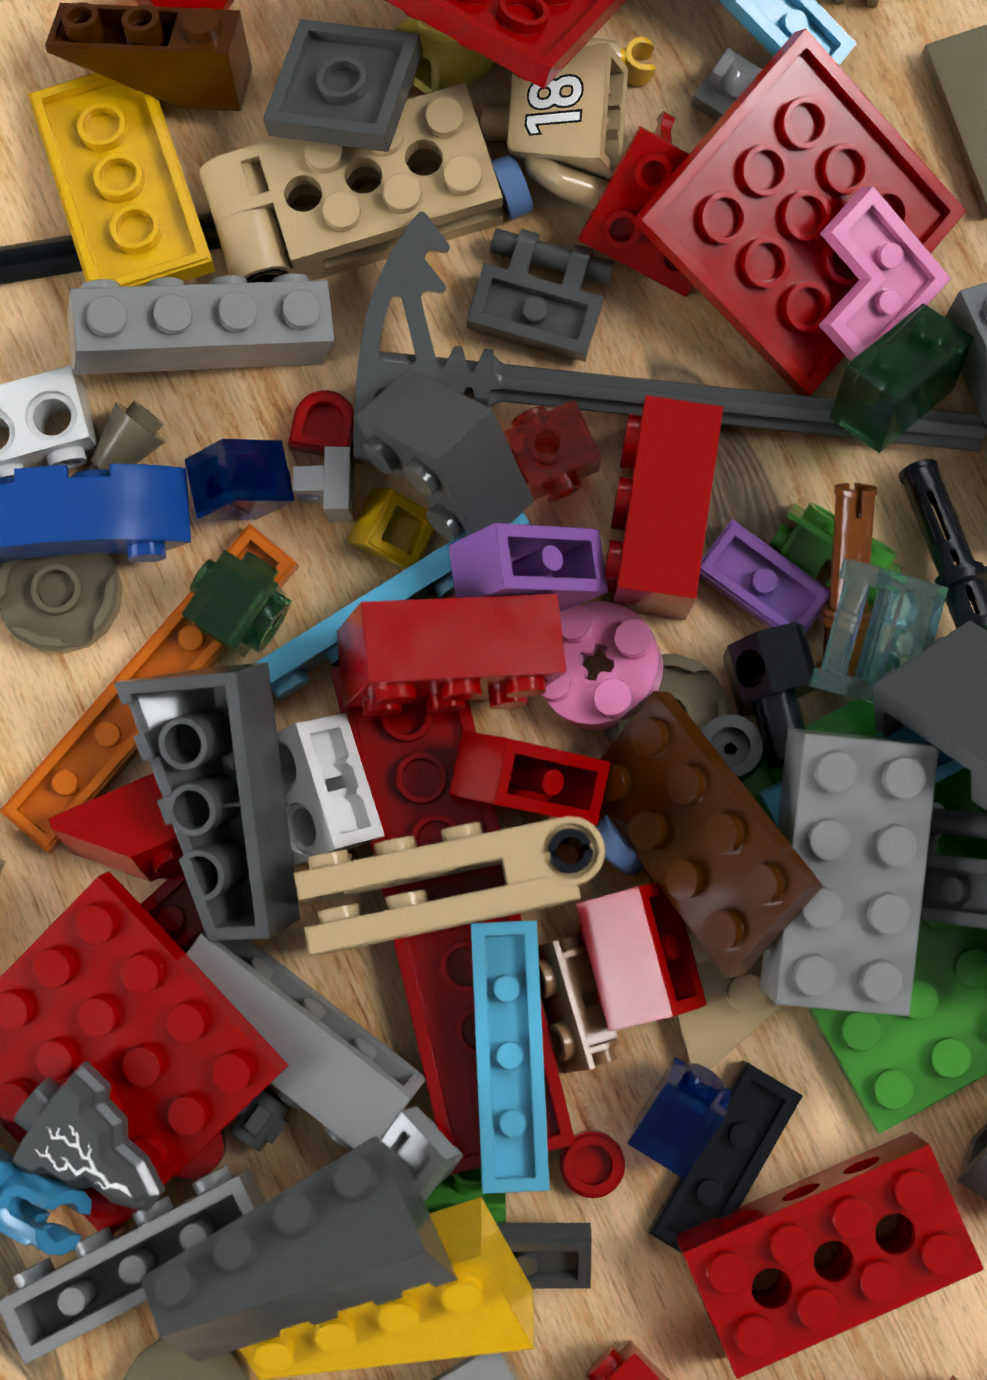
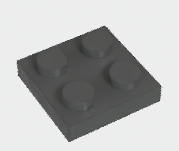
M300 19L263 117L268 135L389 152L423 54L420 35L418 33Z

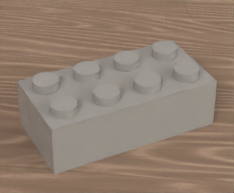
M795 728L787 729L777 827L824 886L763 953L760 989L776 1005L909 1016L939 748L918 740Z

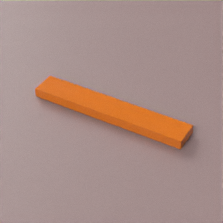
M249 523L0 809V812L42 849L52 853L62 841L51 829L48 818L103 795L139 753L134 736L139 735L129 704H121L114 682L213 667L299 568L298 563Z

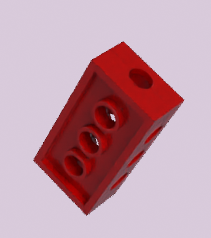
M913 1132L902 1135L743 1205L739 1210L719 1220L716 1217L678 1234L679 1237L676 1238L681 1254L736 1379L984 1270L930 1144ZM889 1214H898V1223L894 1231L888 1236L876 1238L875 1231L879 1221ZM828 1241H839L838 1251L832 1260L823 1264L813 1262L815 1252L822 1244ZM768 1268L779 1269V1276L770 1288L765 1290L752 1289L753 1280L759 1272Z

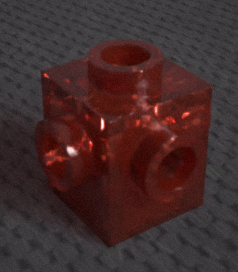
M575 400L551 411H547L545 406H538L527 410L511 421L513 428L505 431V438L534 501L546 496L548 502L561 500L582 488L581 479L599 472L602 456ZM547 452V453H551V454H553V455H551V456H544V455H541V453Z

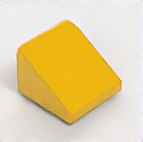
M374 487L369 492L347 541L365 552L403 569H407L422 559L435 529L426 516L429 509L392 488Z

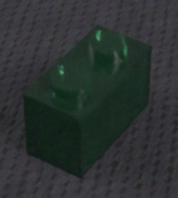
M921 304L846 365L829 418L880 453L954 390L974 337L926 304Z

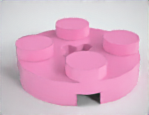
M607 601L578 604L560 612L566 673L547 685L546 693L541 694V696L558 716L566 722L587 730H607L618 726L616 722L626 720L633 713L636 714L653 691L659 690L663 676V659L655 635L639 615L631 609ZM598 651H606V658L611 663H614L611 672H600L596 680H589L588 670L583 666L585 660L589 656H594Z

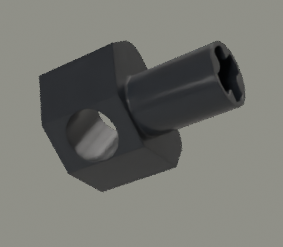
M796 622L756 631L728 645L723 655L738 715L756 716L770 768H782L784 766L787 729L806 730L798 698L820 687L804 627Z

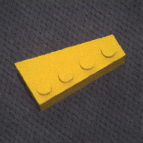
M482 1197L429 1213L458 1280L437 1287L430 1283L402 1291V1298L380 1305L370 1301L339 1311L338 1318L317 1325L304 1322L282 1329L279 1337L239 1350L258 1379L263 1380L534 1349L533 1288Z

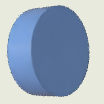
M506 154L492 160L491 163L503 197V209L510 221L531 213L533 209L532 198L515 158Z
M607 814L604 815L598 822V825H595L604 841V858L622 873L637 875L644 866Z

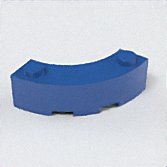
M109 464V470H86L77 472L72 477H69L67 465L18 468L14 469V477H0V563L36 557L85 553H128V560L132 562H156L166 559L167 550L191 542L186 468L146 464Z

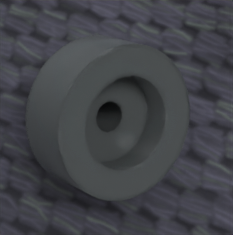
M732 714L716 717L705 725L701 732L739 780L744 781L753 775L760 765L763 753V740L758 728L750 720Z

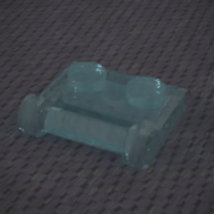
M843 559L838 576L839 579L844 580L821 669L814 667L809 686L874 703L873 684L879 681L887 672L897 669L930 647L934 642L948 588L871 564ZM870 587L876 588L878 591L855 677L847 676Z

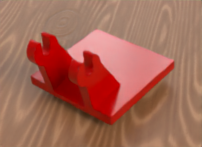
M662 111L656 119L658 125L654 132L639 125L580 232L578 240L678 294L687 297L693 284L632 222L690 154L672 144L671 130L675 117Z

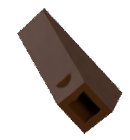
M85 2L60 3L45 44L49 54L185 109L241 111L252 71L240 10H222L206 7L174 8L152 7L149 5H103Z

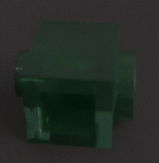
M224 549L216 562L211 559L207 560L195 575L190 585V592L194 596L181 615L191 625L245 658L250 648L259 653L271 642L281 627L292 600L285 596L280 585L274 581L279 573L274 567L248 551L240 560Z

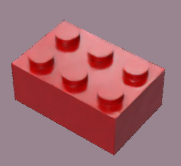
M645 395L641 415H628L620 468L631 469L630 478L619 477L611 521V529L622 530L621 541L610 540L605 562V577L607 579L608 591L613 592V603L623 605L639 614L686 620L697 597L724 406Z
M558 594L361 602L336 631L343 708L362 707L364 716L394 715L402 712V704L426 703L427 712L430 713L454 712L465 709V701L489 700L491 709L519 708L528 705L529 697L546 693V686L566 673Z

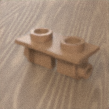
M580 934L539 945L540 997L543 1000L550 1024L548 1030L555 1059L561 1063L563 1073L590 1070L596 1068L595 1066L616 1060L617 1056L614 1047L620 1045L616 1032L608 1031L604 1012L598 1003L585 1006L582 994L596 990L597 985L587 947L584 946Z

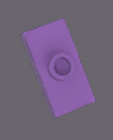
M733 519L702 558L699 578L768 628L796 622L803 625L806 633L819 616V610L822 609L823 604L829 602L830 590Z

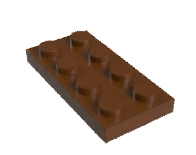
M653 691L600 758L601 760L611 762L601 809L605 815L607 814L635 851L639 861L725 977H740L747 972L824 885L670 692Z

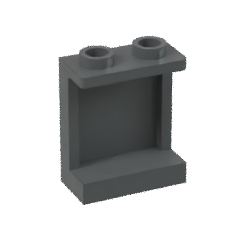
M969 620L950 634L934 641L930 647L897 669L887 672L879 681L873 684L875 729L888 737L903 726H907L971 770V800L987 810V630Z

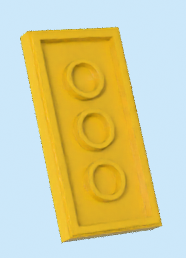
M97 73L88 74L28 93L86 282L108 279L117 281L120 287L145 286L148 281L156 278L173 277L185 282L216 272L157 98Z

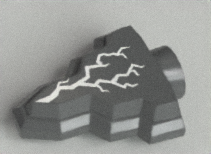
M88 1061L83 1062L62 1086L51 1077L44 1080L26 1099L14 1117V1122L27 1131V1134L21 1141L12 1164L20 1171L52 1178L74 1189L81 1190L93 1187L114 1204L148 1212L163 1194L165 1188L149 1156L129 1140L128 1117L110 1100L111 1084Z

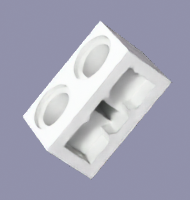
M71 365L0 385V428L10 430L7 444L0 449V477H14V469L67 465L68 470L84 465L87 462L86 456L93 455L99 439L84 383L78 375H73ZM58 412L71 413V421L65 431L58 435L45 434L46 422L52 415Z
M346 713L295 723L277 732L293 866L308 863V858L341 850L349 851L385 836Z

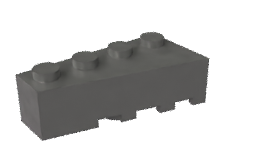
M374 1136L140 1277L159 1337L199 1362L279 1337L282 1329L304 1322L317 1325L338 1318L339 1311L370 1301L380 1305L402 1298V1291L427 1283L437 1287L458 1280L409 1166L377 1136Z

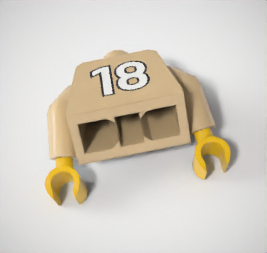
M636 37L624 49L620 48L618 41L591 38L545 89L530 81L523 80L513 73L510 103L486 105L481 111L480 125L483 138L487 143L507 142L510 155L526 170L528 178L564 200L594 209L622 158L627 83L633 86L646 85L651 81L656 71L655 65L640 64L635 61V59H650L654 51L653 43L646 37Z

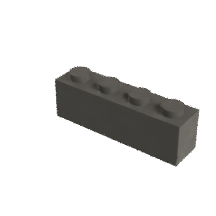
M268 662L209 667L114 682L121 704H129L139 735L134 736L142 761L149 760L163 799L157 802L166 825L172 823L184 856L179 859L208 941L267 939L299 921L300 914Z

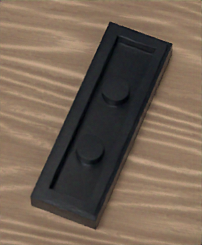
M744 1061L647 1230L648 1233L681 1253L676 1238L679 1237L678 1234L716 1217L719 1220L739 1210L803 1095Z

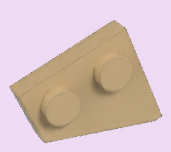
M686 924L707 1006L677 1015L676 1019L681 1029L690 1071L697 1079H700L782 1005H776L760 989L762 961L759 958L743 976L726 978Z

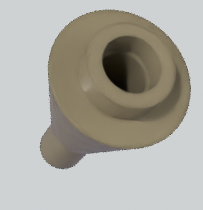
M133 401L128 408L116 402L91 458L92 464L87 470H109V464L139 463L166 442L157 433L164 424L136 401Z

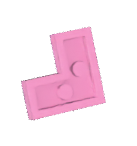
M874 186L860 188L820 233L859 278V281L824 318L819 326L858 370H870L951 279Z

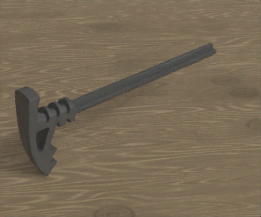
M419 212L391 251L378 278L365 319L357 367L354 417L410 368L471 399H475V401L489 408L496 403L506 402L622 415H641L645 395L724 406L721 425L976 452L981 451L982 439L985 440L987 427H984L982 417L977 413L510 365L499 361L494 355V350L490 349L483 350L479 361L465 359L461 346H454L449 358L435 357L421 297L425 292L444 293L446 286L425 260V256L429 252L448 253L450 245L425 212ZM395 297H399L403 301L415 354L380 351L386 315L391 300ZM354 418L353 445L355 463L374 465L363 450V445L367 441Z

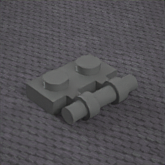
M496 228L490 246V253L511 258L508 269L484 263L466 320L467 328L586 362L604 297L582 291V286L585 280L608 286L615 262L593 256V249L575 244L572 250L540 241L539 233L521 229L519 234ZM532 264L564 273L562 285L529 276Z

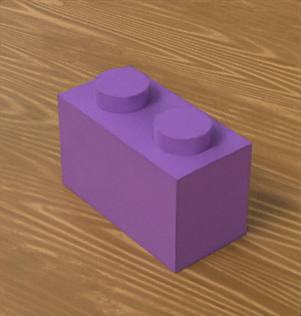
M493 523L449 545L456 598L558 594L561 612L608 592L599 529Z

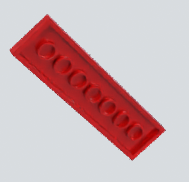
M340 667L330 668L340 714H347L385 835L370 842L373 856H376L374 847L376 843L414 836L417 847L443 842L441 830L455 826L480 822L482 834L500 830L494 804L449 794L462 730L476 732L469 701H465V709L454 712L430 713L427 712L426 703L402 704V712L394 715L364 716L362 707L343 708ZM500 864L381 890L386 907L385 897L425 890L428 901H434L505 886V881ZM515 914L477 923L522 921L521 914ZM471 924L393 940L436 1125L450 1143L456 1146L464 1155L450 1175L481 1168ZM541 1001L548 1151L576 1145Z

